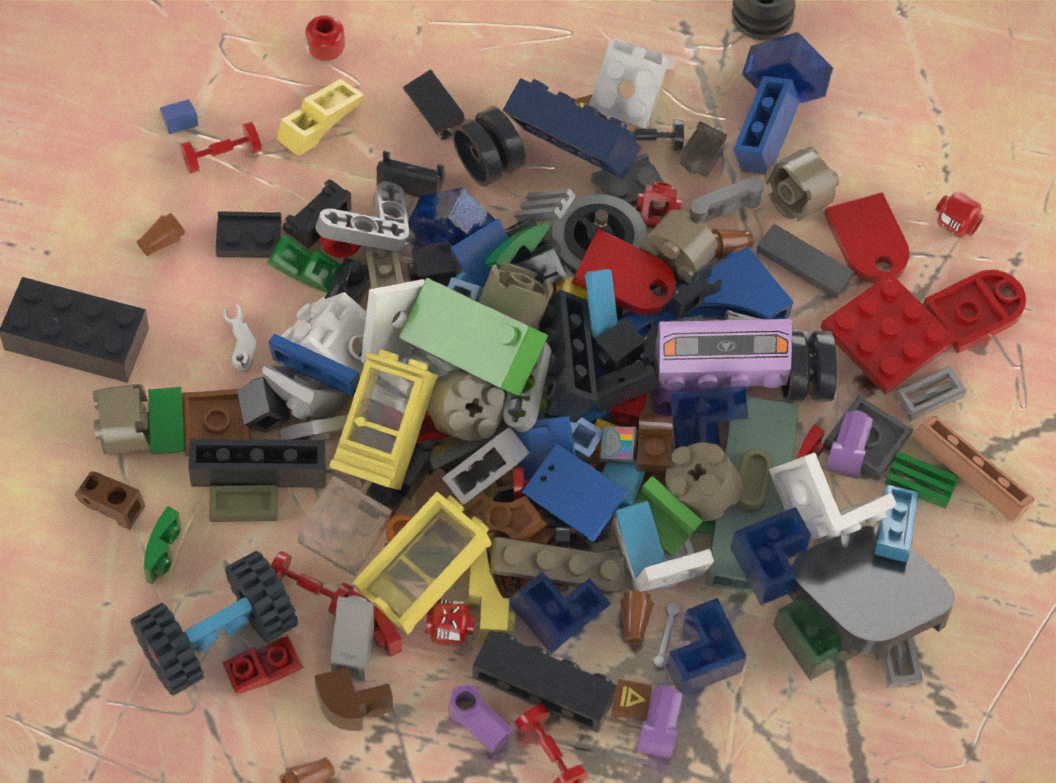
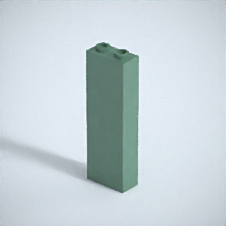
M750 394L733 396L724 452L737 471L742 455L746 451L755 448L762 449L771 455L774 463L773 467L792 461L799 405L790 404L785 400L771 401L759 399ZM771 477L766 502L759 511L747 513L731 505L724 511V516L715 520L710 549L714 563L707 570L705 586L772 597L777 581L785 509Z

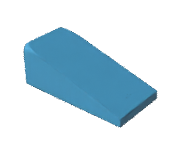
M645 501L616 510L615 514L634 576L638 577L646 567L666 562L649 502Z

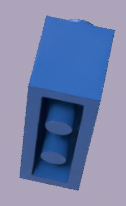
M763 76L733 149L742 172L766 175L767 169L776 163L800 103L792 79Z

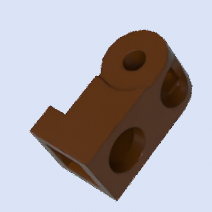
M95 471L89 472L75 492V497L83 505L116 520L118 525L130 530L145 508V503L138 489Z

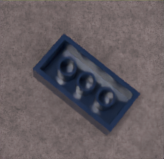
M522 78L519 79L502 109L522 130L624 180L641 149V146L634 139L636 135L626 129L627 125L612 116L609 120H606L600 116L601 112L588 104L580 107L574 103L575 100L561 91H558L557 95L548 91L549 87L536 79H532L531 83Z

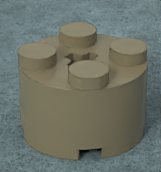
M813 147L801 149L771 165L765 175L766 185L771 183L773 192L769 196L776 209L790 220L798 218L797 221H802L830 205L835 198V187L839 185V178L836 172L828 168L817 150Z
M671 210L646 237L640 249L665 262L673 272L675 281L691 283L715 256L716 253L714 251L718 248L717 241L710 229L700 220L695 224L688 219L691 214L681 210Z
M502 263L500 269H497L495 264L490 270L478 302L535 329L540 325L553 293V286L546 279L541 284L535 280L536 273L526 268Z
M452 370L447 372L448 374L441 379L438 378L427 407L428 415H431L436 429L444 434L466 441H478L492 437L503 416L505 394L502 388L465 370Z
M143 384L94 390L93 402L95 409L99 410L100 418L94 420V431L96 439H101L103 453L118 454L150 449L149 412H147L145 404L142 403L148 402Z
M696 443L688 447H679L673 452L671 468L666 471V486L677 499L702 521L716 520L725 515L724 511L727 508L737 504L742 494L743 481L737 469L720 446L711 443Z

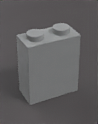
M508 427L445 475L443 480L462 505H464L517 465L530 452L511 427Z

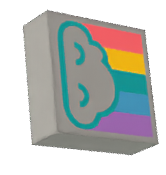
M603 426L600 459L603 462L635 463L638 429L636 427Z

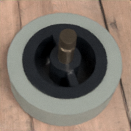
M588 194L575 198L561 219H554L552 225L551 240H557L562 250L557 254L564 266L566 265L575 276L598 229L640 249V246L647 237V232L642 217L634 207L620 198L606 194Z

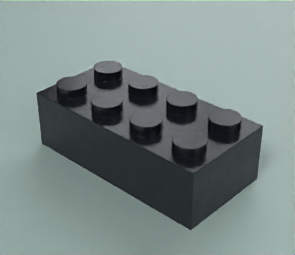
M22 277L1 324L0 337L3 348L6 351L128 383L148 333L149 324L146 309Z

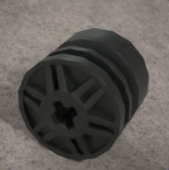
M733 0L731 13L733 24L739 32L749 38L761 41L774 40L785 35L792 27L796 0Z

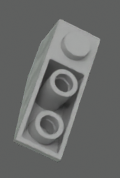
M338 596L331 654V671L348 667L351 679L365 681L374 646L373 603L359 596H349L348 598Z

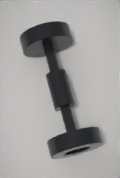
M673 120L672 132H657V129L635 128V131H631L636 135L634 137L636 141H657V138H672V150H683V120Z

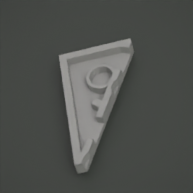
M382 409L368 411L365 416L366 421L374 424L382 423ZM348 415L280 428L282 440L310 436V440L330 439V432L338 431L339 437H341Z

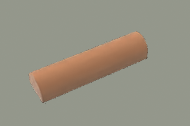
M933 416L920 424L912 438L1013 523L1035 501L1032 495L937 416Z

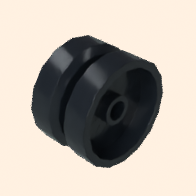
M490 106L479 112L475 116V120L468 118L452 128V140L457 155L466 171L479 185L487 187L498 181L502 177V172L510 174L525 165L526 155L520 136L510 119L498 107Z
M829 330L813 331L807 342L803 332L792 331L791 372L787 385H781L783 399L789 403H803L809 391L811 398L815 402H832L835 397L837 384V355L832 332Z

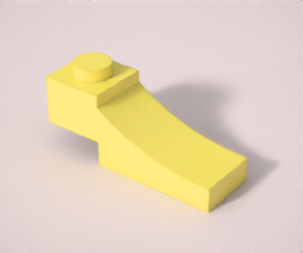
M337 80L305 98L300 110L282 119L276 140L298 156L317 146L319 140L340 119L360 106L364 94L344 80Z
M487 548L471 564L468 607L469 609L481 610L479 642L485 641L490 630L496 633L514 632L515 611H509V598H502L490 573Z

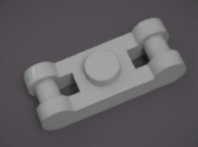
M752 176L694 199L690 204L689 214L691 215L688 219L695 224L699 220L706 224L707 221L719 216H729L744 206L751 209L758 207L764 188L763 180L757 176Z

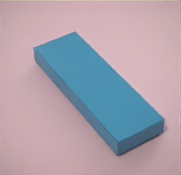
M886 485L883 496L892 493L897 506L886 510L887 517L879 520L874 554L908 562L911 552L918 492Z

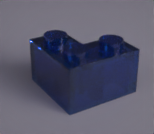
M795 32L750 46L742 75L757 90L763 76L792 79L800 103H805L826 96L833 67L799 32Z
M463 187L420 196L408 220V227L415 234L417 240L426 245L448 241L454 246L496 219Z
M746 386L670 393L675 450L679 447H688L696 443H711L720 446L718 422L749 419Z
M796 507L734 532L730 549L760 606L792 592L797 576L788 559L806 551L811 538V533Z
M543 571L518 590L509 600L512 608L550 654L554 653L611 605V602L590 577L564 597Z
M718 598L687 609L682 626L691 643L670 651L666 664V669L677 691L683 693V695L742 673L747 659Z

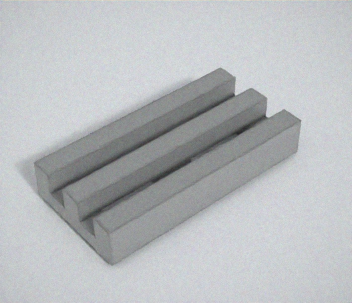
M570 188L531 192L525 197L528 201L520 204L519 207L522 210L516 211L513 216L518 222L527 218H534L535 221L561 219L576 195Z
M948 366L896 390L894 397L897 401L900 400V407L903 411H907L908 419L913 421L965 397L967 390L951 366ZM948 377L950 379L949 382L929 389L914 398L909 399L907 397ZM953 388H956L955 390H953V391H951V392H948V393H946V394H944V395H942V396H940V397H937V398H935V399H933V400H931V401H929V402H927V403H924V404H922V405H920V406L914 408V406H916V405H918V404H920V403H923V402H925V401H927V400H929V399H931V398H934V397H936V396H938V395H940V394H942V393H945V392H947V391H949V390H951V389H953Z
M913 637L904 641L911 675L906 673L900 643L892 647L899 676H895L890 651L887 658L881 659L888 689L895 688L896 685L905 687L911 683L921 685L923 682Z

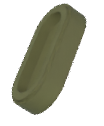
M750 449L742 455L738 473L743 481V490L735 506L743 512H757L766 502L771 480L769 469L773 468L774 463L771 455L762 449Z

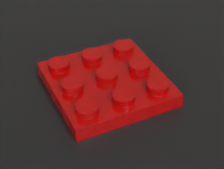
M889 273L824 319L820 326L823 331L829 330L832 332L835 344L885 395L953 346L956 338L892 273Z

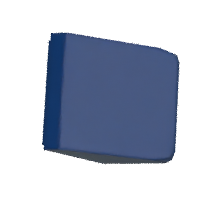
M189 99L159 107L169 134L199 126L196 110Z

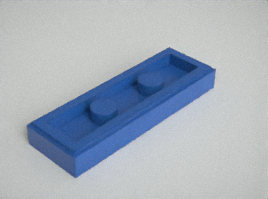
M275 333L268 341L273 361L354 397L360 380L358 371Z

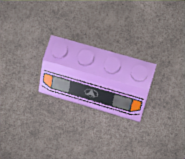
M792 319L660 322L654 349L655 374L660 388L676 391L691 387L710 390L716 387L744 389L748 386L777 388L781 385H787L791 372Z

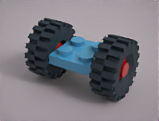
M258 550L225 567L227 580L231 585L230 588L237 598V602L184 632L179 622L175 620L173 613L162 602L131 619L130 623L133 627V632L138 638L137 641L142 647L144 655L171 696L204 679L203 669L200 667L201 664L194 650H196L197 654L207 651L216 645L215 641L224 633L231 637L245 629V624L250 621L259 637L268 643L298 626V617L294 613L296 612L295 608L290 602L291 599L288 593L283 588L284 585L281 580L279 581L275 570L270 567L268 560Z

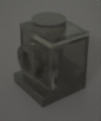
M699 121L695 132L682 150L679 165L685 167L691 173L707 178L724 152L727 134Z

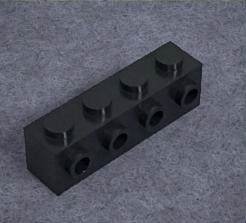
M560 289L549 300L540 322V332L548 335L545 342L549 344L551 349L544 395L548 414L556 417L569 415L570 422L576 423L598 402L587 299Z
M190 439L188 470L191 487L277 485V487L325 488V440Z
M492 630L489 631L472 668V678L535 706L544 704L549 712L596 733H599L615 698L617 685L613 684L611 679L603 674H590L581 670L580 666L573 661L567 659L560 661L549 656V653L541 647L534 645L528 647L519 643L509 633H496Z

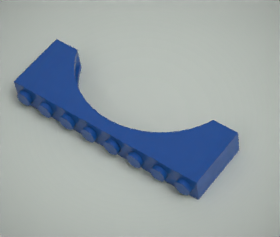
M747 246L739 252H730L715 266L709 265L705 267L712 269L711 276L706 281L708 283H715L721 279L723 281L721 290L714 295L704 298L700 306L679 320L670 312L671 299L668 306L659 313L639 315L628 311L619 319L618 323L626 318L636 331L645 338L648 336L652 326L659 328L660 322L723 319L727 310L762 320L788 319L793 301ZM680 281L676 284L675 290L683 284L690 285L691 283ZM591 337L592 351L594 348V337ZM594 361L595 379L609 374L606 369H600ZM595 404L582 418L595 425L597 418L608 422L610 409L600 413Z

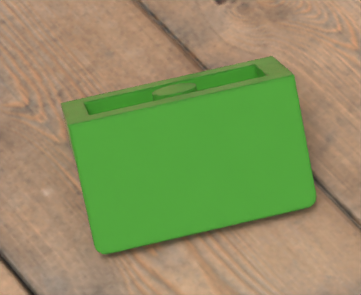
M652 476L637 494L634 505L645 501L649 502L662 550L669 556H673L703 521Z

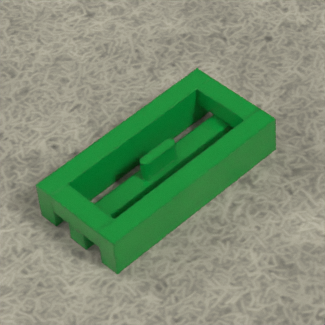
M898 451L885 484L918 492V498L946 509L959 476ZM899 473L901 475H904L908 478L913 479L916 483L901 478L895 474ZM927 485H928V486H930V487H932V488H935V489H937V490H939V491L944 492L945 495H942V494H940V493H937V492H935V491H932V490H930V489H928V488H925V487H923V486H927Z

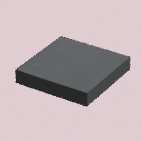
M858 395L847 412L860 411L873 419L869 438L864 448L866 453L860 471L878 482L896 457L897 452L902 449L910 438L914 429ZM845 414L823 443L825 449L831 451L833 442H837Z

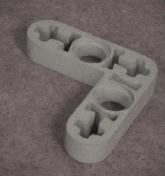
M388 181L380 182L373 197L375 217L336 209H324L320 212L317 220L316 231L324 238L389 251H400L404 248L409 236L404 191L395 183ZM357 227H358V228H361V229H364V230H366L367 232L361 231V230L357 229Z
M546 342L530 373L534 377L533 387L528 391H522L520 396L509 391L507 392L503 418L506 424L519 432L530 430L537 420L551 357V349ZM518 397H521L522 399H525V400H523V401L521 402V401L518 400ZM522 410L526 412L525 417H520L518 420L514 418L515 414L521 413Z

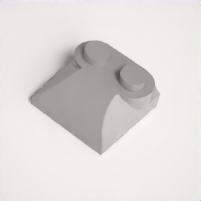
M263 366L262 374L267 383L287 402V407L292 409L291 414L299 419L309 420L310 416L318 419L334 417L347 403L349 395L287 366Z

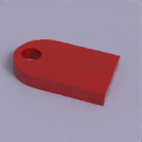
M883 192L825 208V219L848 267L854 271L855 276L865 282L875 284L889 273H892L897 279L904 273L910 256L909 246ZM885 262L891 266L892 270L887 272L880 271L875 264Z
M600 229L597 230L571 282L587 291L585 274L588 271L610 269L612 272L615 305L639 315H653L664 310L670 303L676 288L673 272L665 262ZM660 286V288L663 289V291L665 292V295H654L651 292L650 287Z
M991 269L977 272L925 298L923 305L956 338L953 347L957 353H960L1016 324L1025 309L1026 294L1020 282L1012 275L1000 270ZM1003 288L1009 289L1013 292L1014 297L1004 298L998 290Z

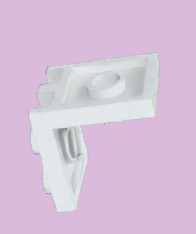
M610 38L589 105L600 111L603 115L612 116L621 121L648 128L666 69H674L677 58L621 39ZM625 80H629L635 85V93L628 99L623 98L619 93V85Z
M422 279L369 290L361 362L365 364L366 352L378 355L381 349L399 355L397 362L408 365L409 359L428 364L427 371L438 375L437 379H441L448 374L447 372L452 370H460L453 364L399 338L425 280ZM401 311L399 318L392 323L395 314ZM380 370L379 375L384 380L393 384L403 394L411 395L415 381Z
M345 292L327 299L321 298L315 303H306L296 314L297 322L293 327L288 328L281 337L359 372L361 377L364 363L361 362V356L353 352L352 342L354 339H357L363 346L367 312Z
M815 452L769 469L799 544L823 537L824 541L840 535L850 534L861 529V526L866 523L871 524L886 518L885 511L897 506L892 493L853 505L839 512Z
M617 517L612 520L635 591L648 592L659 588L666 589L675 586L679 582L700 579L714 563L710 549L694 553L690 538H688L673 556H669L663 550L666 562L646 567L638 577H635Z

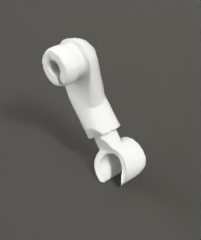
M236 304L238 310L236 318L229 319L225 307L222 312L226 323L233 326L232 332L237 339L231 359L232 365L235 369L244 371L252 365L257 343L248 325L243 323L244 314L240 306Z

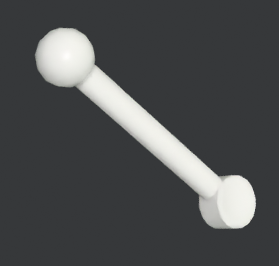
M670 603L666 607V615L668 616L659 655L654 658V664L658 668H663L667 664L665 655L673 621L680 611L679 606L675 603Z

